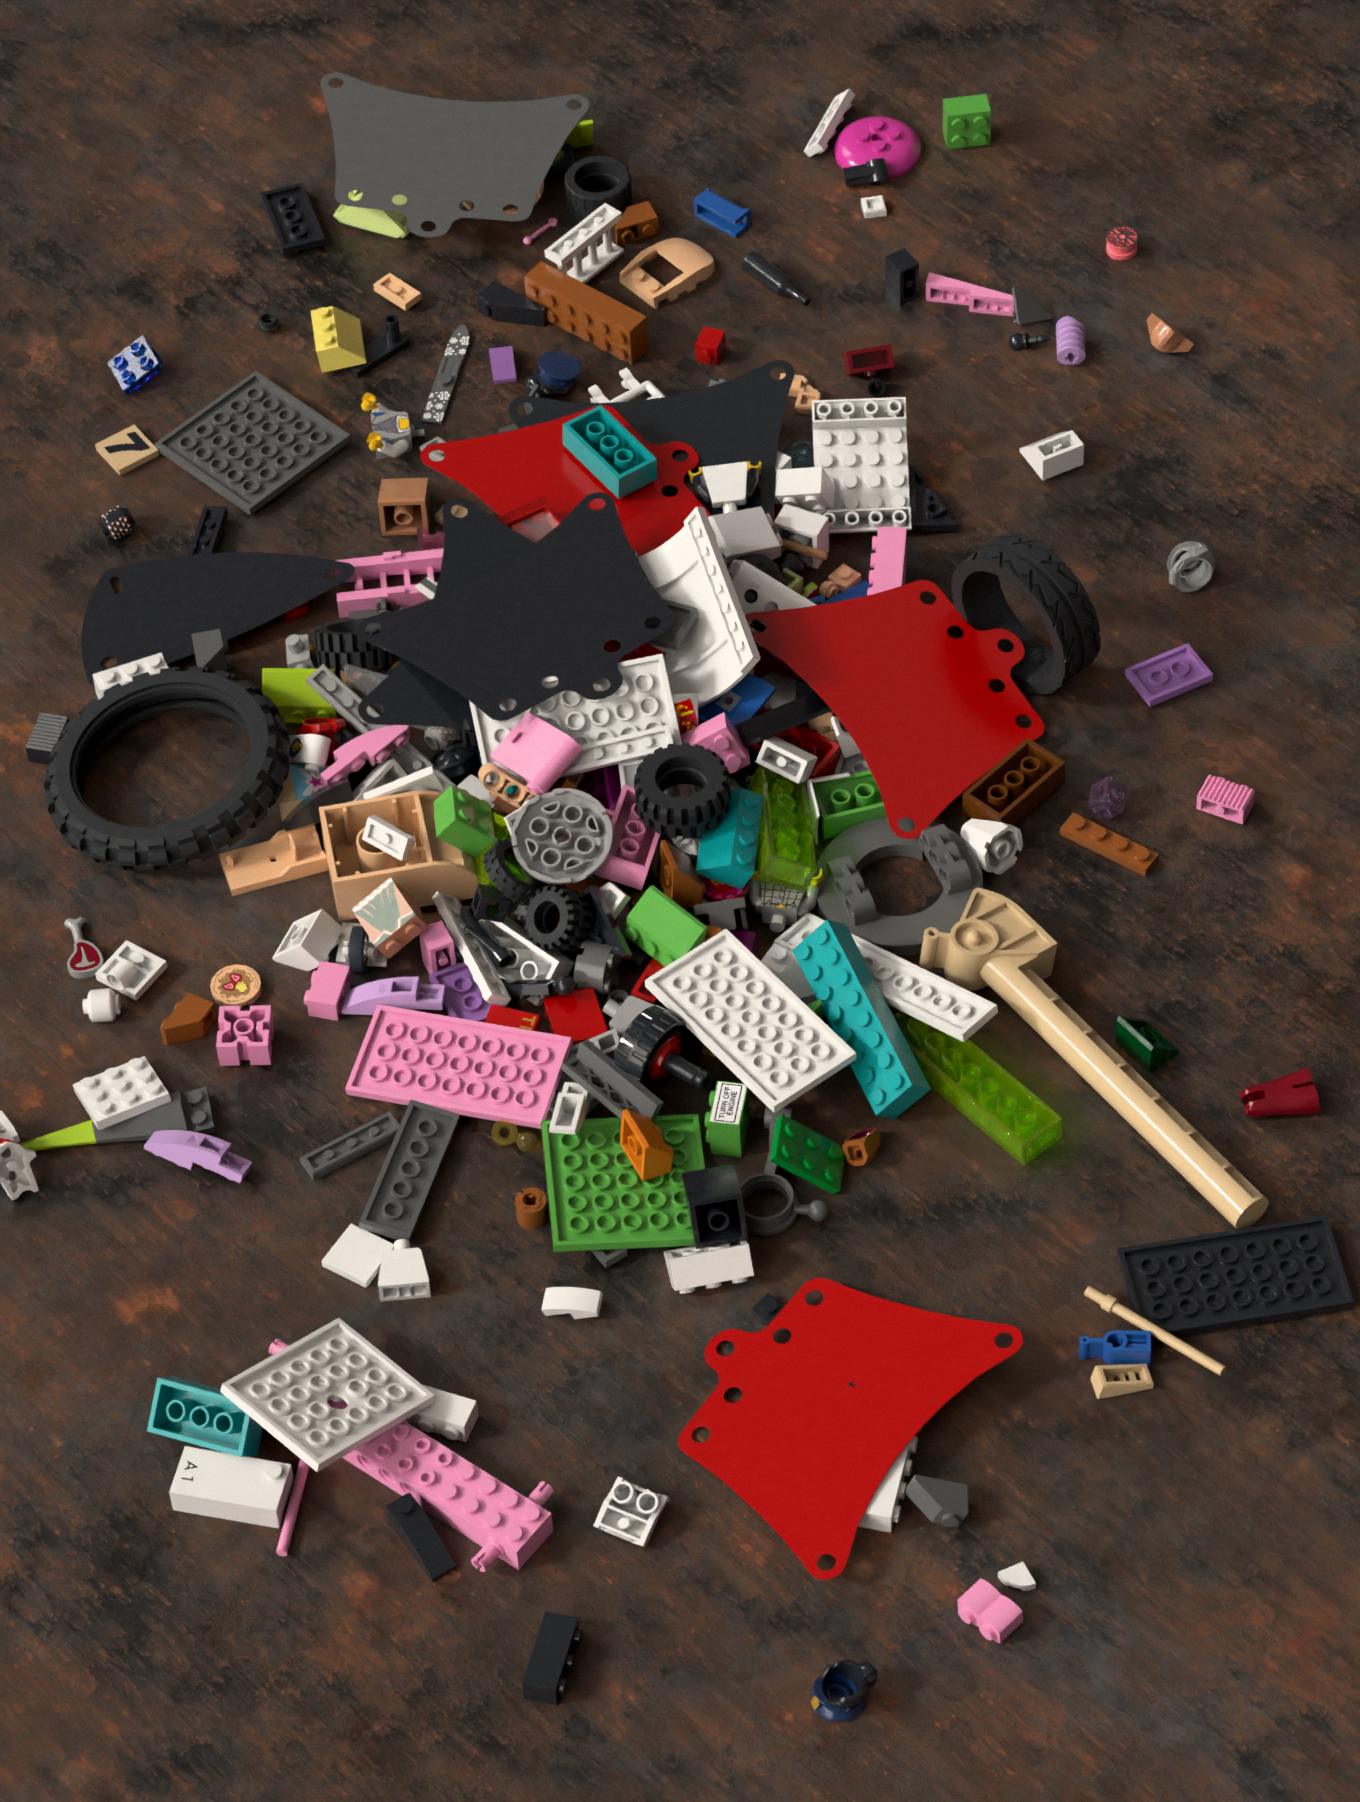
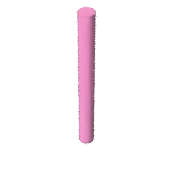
M301 1458L276 1551L279 1556H287L309 1470V1465Z

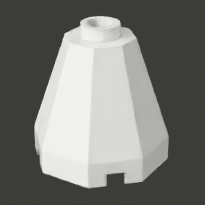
M973 818L967 821L961 828V838L968 844L979 861L981 868L985 871L1000 875L1016 863L1017 857L1014 855L1017 850L1021 852L1023 847L1022 834L1019 828L1002 822Z

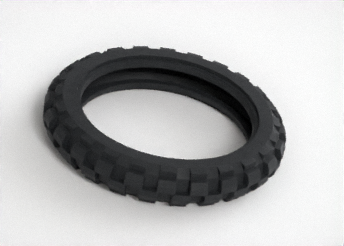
M180 667L160 669L159 674L150 675L149 672L134 676L132 677V682L122 686L118 683L105 690L104 696L98 701L93 698L79 710L80 717L78 719L72 718L60 734L61 740L54 744L48 758L49 767L45 770L43 785L45 788L44 798L56 829L59 830L62 838L72 848L79 849L83 856L97 863L106 862L109 867L126 871L131 870L132 867H136L139 872H157L163 866H168L171 870L189 866V861L201 857V860L204 861L218 855V849L225 845L232 847L246 836L245 831L248 828L254 829L268 814L267 807L271 808L272 805H275L283 790L282 783L288 777L291 764L289 759L291 753L290 737L277 706L270 697L264 695L262 690L247 680L242 681L239 676L222 670H216L213 673L210 668L189 667L187 671H182ZM180 710L207 711L233 720L250 735V755L239 780L217 803L189 819L158 827H130L102 818L85 803L84 790L87 775L97 756L117 735L147 718Z

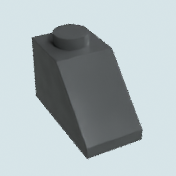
M914 1475L905 1489V1494L932 1523L943 1524L946 1527H959L968 1514L967 1484Z

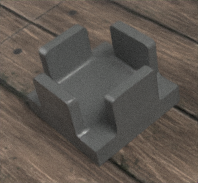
M744 897L697 904L690 910V914L699 921L703 919L705 925L722 928V930L727 929L728 931L736 929L734 914H738L740 930L748 929Z

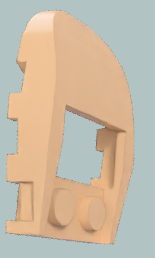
M670 238L642 250L620 272V283L656 309L659 307L658 302L664 299L669 301L678 298V294L684 291L691 292L696 289V283L705 281L714 272V260L707 251L697 244L682 238ZM657 254H660L684 272L666 286H663L641 269V265L646 261L650 262L655 259Z

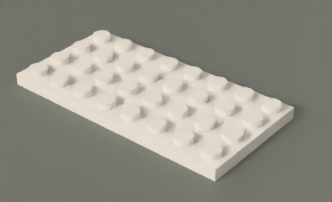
M663 654L619 662L618 669L623 677L622 685L618 691L604 699L591 700L573 691H563L506 721L491 719L469 701L482 766L487 763L496 764L526 782L521 776L491 759L490 755L527 711L569 735L579 745L668 724L673 743L675 745H682ZM555 676L545 677L542 679L541 684L546 688L555 687L558 684V678ZM599 679L593 684V688L597 691H605L610 687V682L607 679ZM505 699L500 703V708L503 711H511L516 707L517 703L513 699ZM489 774L486 777V781L490 782L495 780L497 774Z
M724 929L645 980V987L671 1012L684 1019L686 1027L774 1113L856 1060V1052L727 929Z

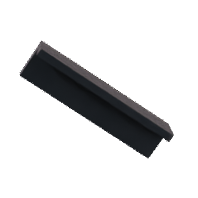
M814 691L736 724L735 727L744 748L832 710L830 707L822 709Z

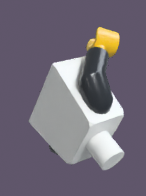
M751 461L698 467V473L693 474L691 470L688 473L690 481L694 484L695 490L707 503H712L713 508H723V513L737 511V506L745 505L746 499L752 497L759 483L761 461H759L757 466H752Z

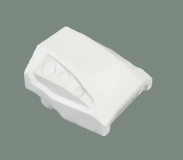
M618 1476L611 1491L605 1498L593 1526L645 1547L663 1508L670 1498L651 1492L649 1489L641 1488Z

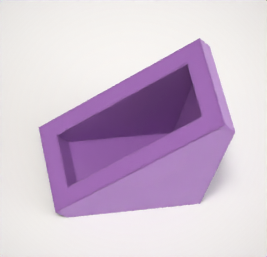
M512 346L489 349L494 384L517 381Z

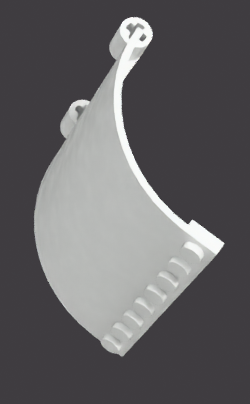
M696 506L684 521L685 526L676 535L661 546L638 558L649 581L662 599L698 609L699 615L678 651L650 643L647 644L666 653L664 663L672 700L673 694L698 693V708L732 689L748 674L761 657L704 508Z

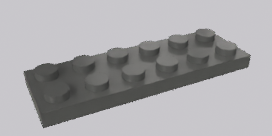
M410 1099L359 1221V1228L395 1240L406 1239L410 1242L458 1125L459 1114Z

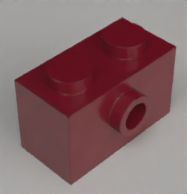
M891 344L842 352L846 375L863 372L865 377L877 375V370L895 367Z

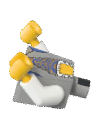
M365 393L362 398L361 407L364 411L372 409L370 415L373 431L366 441L370 443V450L376 451L377 459L390 456L396 458L403 453L411 451L413 449L411 438L425 436L423 423L409 424L408 413L392 411L379 403L375 404L376 397L371 393Z

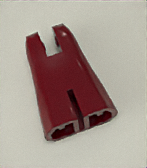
M1308 1067L1272 1081L1249 1086L1240 1092V1099L1242 1104L1245 1105L1244 1111L1248 1118L1320 1114L1318 1094Z

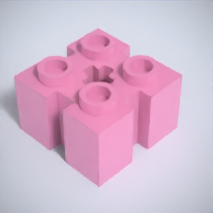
M271 1005L250 1006V1011H241L240 1006H219L218 1024L220 1031H217L216 1044L219 1065L240 1066L241 1060H250V1065H271V1040H273L274 1031Z

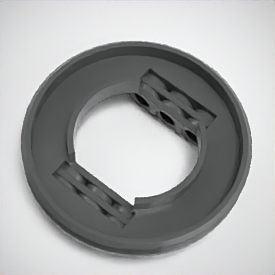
M887 817L862 822L838 835L821 854L814 877H817L820 873V868L824 872V879L818 882L817 885L820 888L816 902L822 919L846 924L851 934L894 955L921 953L924 931L929 927L936 928L939 932L950 933L952 927L960 921L972 891L977 887L983 889V875L980 863L968 844L959 835L946 828L944 824L932 822L925 830L921 831V835L917 838L903 839L892 832ZM901 818L898 826L901 830L910 832L914 830L915 823L910 818ZM926 855L944 887L939 899L924 911L912 915L889 916L878 913L875 909L873 898L868 888H865L859 872L868 864L885 857L906 856L923 861Z

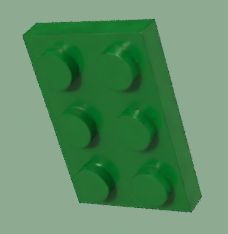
M783 1114L776 1119L770 1161L832 1195L839 1192L845 1160L842 1146Z

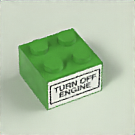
M717 1081L716 1089L710 1092L709 1106H712L711 1112L707 1111L705 1115V1127H708L706 1143H710L711 1154L742 1157L750 1120L749 1088L743 1083Z

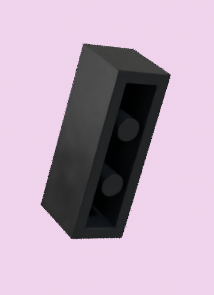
M545 1611L522 1683L525 1699L557 1705L560 1695H565L568 1685L567 1671L573 1670L575 1663V1654L573 1652L575 1646H580L583 1636V1630L579 1629L577 1617Z

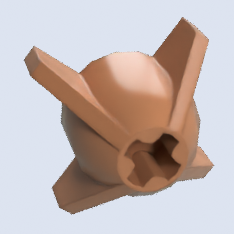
M1151 313L1147 318L1151 344L1162 353L1188 352L1194 345L1193 342L1176 330L1174 326L1160 319L1155 314Z

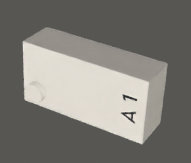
M185 1446L169 1494L173 1510L280 1528L293 1488L294 1478L291 1464L251 1457H239L228 1453Z

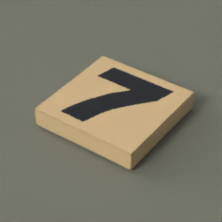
M135 425L95 444L97 452L120 476L159 456L158 449Z

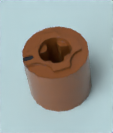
M533 1187L523 1188L518 1192L515 1197L518 1223L526 1229H537L543 1226L548 1219L547 1201L544 1192Z

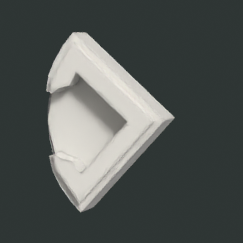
M1024 1562L998 1572L999 1580L1006 1586L1010 1585L1020 1588L1022 1591L1036 1589V1583Z

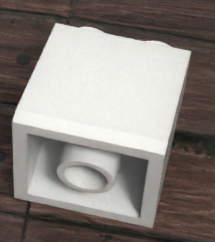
M761 506L708 517L726 567L733 560L750 554L764 555L770 559L781 556L782 539L779 533L774 534L772 518L769 513H764Z

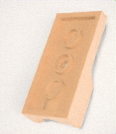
M314 823L289 831L281 830L269 841L219 854L232 896L329 870L327 857L324 851H322Z

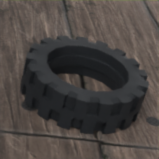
M508 839L499 840L484 854V869L488 872L490 881L496 884L495 887L499 891H503L507 898H513L514 902L530 903V897L536 896L535 892L537 890H543V887H546V882L534 878L519 864L513 851L512 841ZM505 861L517 868L525 882L512 873Z

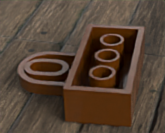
M1029 738L1025 739L997 765L967 788L968 790L963 793L962 813L970 819L996 821L1015 826L1065 782V761Z

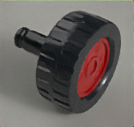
M658 1005L646 1008L631 1022L617 1046L613 1059L614 1064L639 1081L652 1093L660 1090L673 1075L692 1086H696L698 1090H704L709 1085L712 1077L709 1071H704L702 1067L684 1057L690 1040V1030L686 1027L684 1019Z

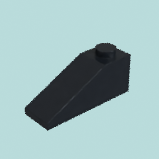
M495 280L477 295L478 312L495 321L540 327L547 325L545 307Z
M410 1492L386 1505L389 1525L432 1582L456 1569L454 1561L426 1513Z

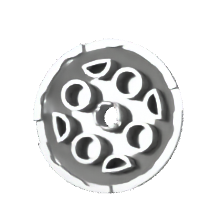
M571 788L552 789V792L533 797L519 811L512 828V847L519 864L534 878L550 884H571L586 879L603 865L612 847L613 829L607 811L591 795ZM561 836L569 837V840L558 843L557 841Z

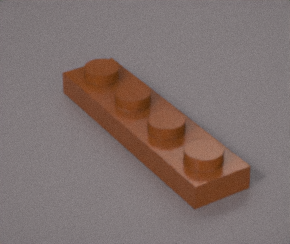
M1074 812L1060 828V835L1143 876L1148 874L1159 858L1158 853Z

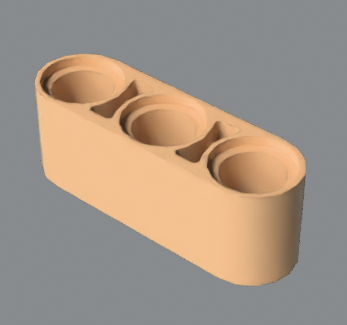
M484 764L478 772L481 783L488 791L517 808L522 807L524 802L536 796L526 788L528 783L496 764ZM496 773L497 777L495 780L486 781V777L489 774ZM510 786H518L517 790L514 793H507V789Z

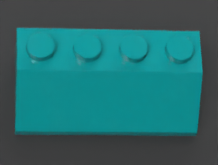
M743 788L731 789L730 809L726 813L725 819L720 824L717 823L716 828L711 831L706 830L705 834L700 836L696 874L742 890L754 874L764 796Z

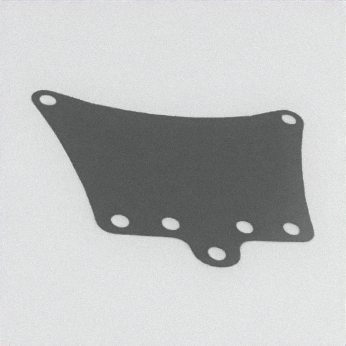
M339 72L326 74L322 77L320 86L329 111L336 159L335 199L338 203L345 206L400 212L407 218L408 229L413 234L425 238L442 236L447 233L451 224L460 218L502 221L525 220L532 213L541 184L568 135L589 109V101L584 96L578 94L508 102L449 100L414 95L375 86ZM332 78H340L343 81V85L333 88L328 85V81ZM578 100L582 103V106L577 110H572L567 107V102ZM353 190H358L363 193V198L354 201L349 199L348 194ZM395 195H404L407 198V202L403 205H396L392 202V198ZM463 201H471L474 204V208L471 211H462L459 208V204ZM512 204L518 207V212L514 215H507L503 212V208L506 205ZM431 221L436 224V228L431 232H426L421 229V224Z

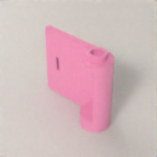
M527 711L492 752L490 758L524 778L528 783L526 788L537 796L539 793L543 795L548 792L581 753L583 748L569 735Z

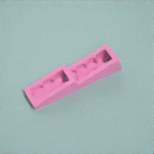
M928 273L926 301L969 305V312L1014 316L1012 314L1015 309L1013 295L938 274Z

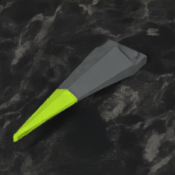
M202 1087L183 1093L180 1090L170 1093L171 1102L101 1130H98L94 1122L89 1120L20 1143L19 1145L24 1149L37 1151L95 1143L149 1140L155 1131L184 1130L209 1135L216 1133L208 1089L207 1087Z

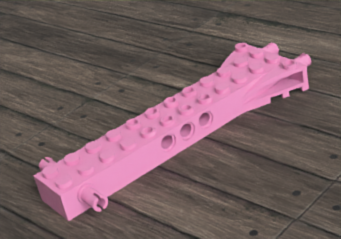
M277 1338L274 1340L275 1343H271L269 1353L274 1355L289 1345ZM331 1399L327 1400L329 1406L335 1409H344L348 1406L344 1400L339 1402L332 1401ZM405 1421L400 1422L342 1457L403 1496L410 1492L423 1510L482 1546L483 1548L471 1559L476 1569L482 1566L480 1568L481 1572H485L496 1557L520 1570L553 1532L552 1515L549 1511L542 1508L543 1504L554 1494V1490L549 1484L544 1488L546 1482L541 1481L528 1497H525Z

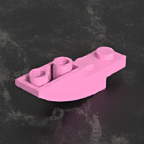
M407 725L382 727L362 734L345 743L333 752L335 763L321 773L322 783L326 786L343 778L346 779V776L351 772L360 770L366 760L372 767L377 763H383L397 747L402 748L407 744L410 738L409 727Z

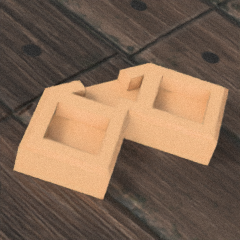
M781 373L779 380L784 378L786 374ZM794 375L788 396L797 397L795 413L812 415V400H822V394L817 389H813L804 376Z

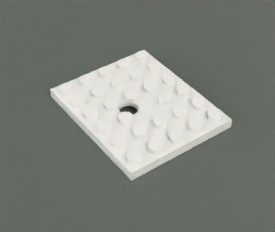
M340 1318L335 1319L224 1382L220 1391L316 1472L431 1405L435 1397L432 1392ZM331 1399L335 1402L344 1400L348 1406L344 1409H335L329 1406L327 1400Z

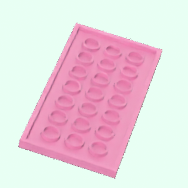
M378 1004L345 1091L347 1095L408 1105L411 1099L459 1115L542 1129V1121L546 1120L563 1072L560 1068L562 1063L567 1061L573 1042L571 1037Z

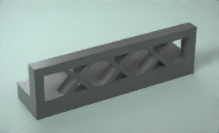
M589 1040L582 1042L576 1057L563 1062L560 1068L620 1119H622V1110L628 1109L647 1116L652 1122H655L664 1103L639 1081L614 1064L610 1057ZM578 1066L584 1072L577 1071L574 1067ZM593 1083H598V1084H600L603 1088L597 1087V1086H595ZM611 1098L618 1099L621 1103H617Z

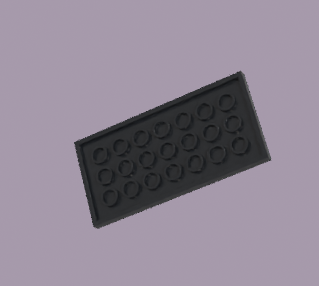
M1327 1215L1117 1248V1257L1132 1311L1174 1336L1351 1309L1354 1306V1300ZM1151 1335V1340H1157L1156 1337Z

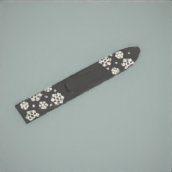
M460 325L450 337L421 423L442 425L469 346V332L465 325Z

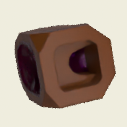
M876 1128L861 1130L844 1141L842 1148L848 1163L853 1166L866 1165L876 1157L882 1138Z

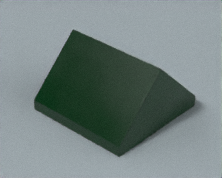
M1119 1016L1116 1019L1115 1043L1149 1074L1177 1056L1180 1052L1146 1020Z

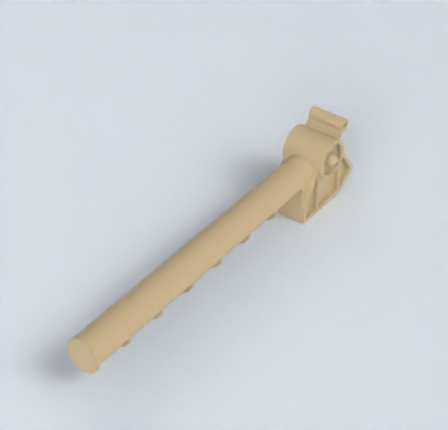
M977 887L972 891L960 921L952 927L950 933L939 932L933 927L925 929L919 965L923 969H932L933 967L944 968L945 977L949 982L968 991L990 986L1236 1229L1249 1228L1261 1218L1268 1207V1199L1043 981L1052 974L1057 942L1021 907L1003 895Z

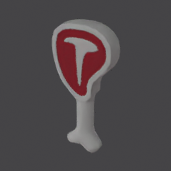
M84 917L77 919L67 918L64 922L65 927L72 931L74 939V952L68 959L67 968L69 974L77 979L96 976L95 973L104 965V959L100 950L93 943L84 940L81 929L86 922Z

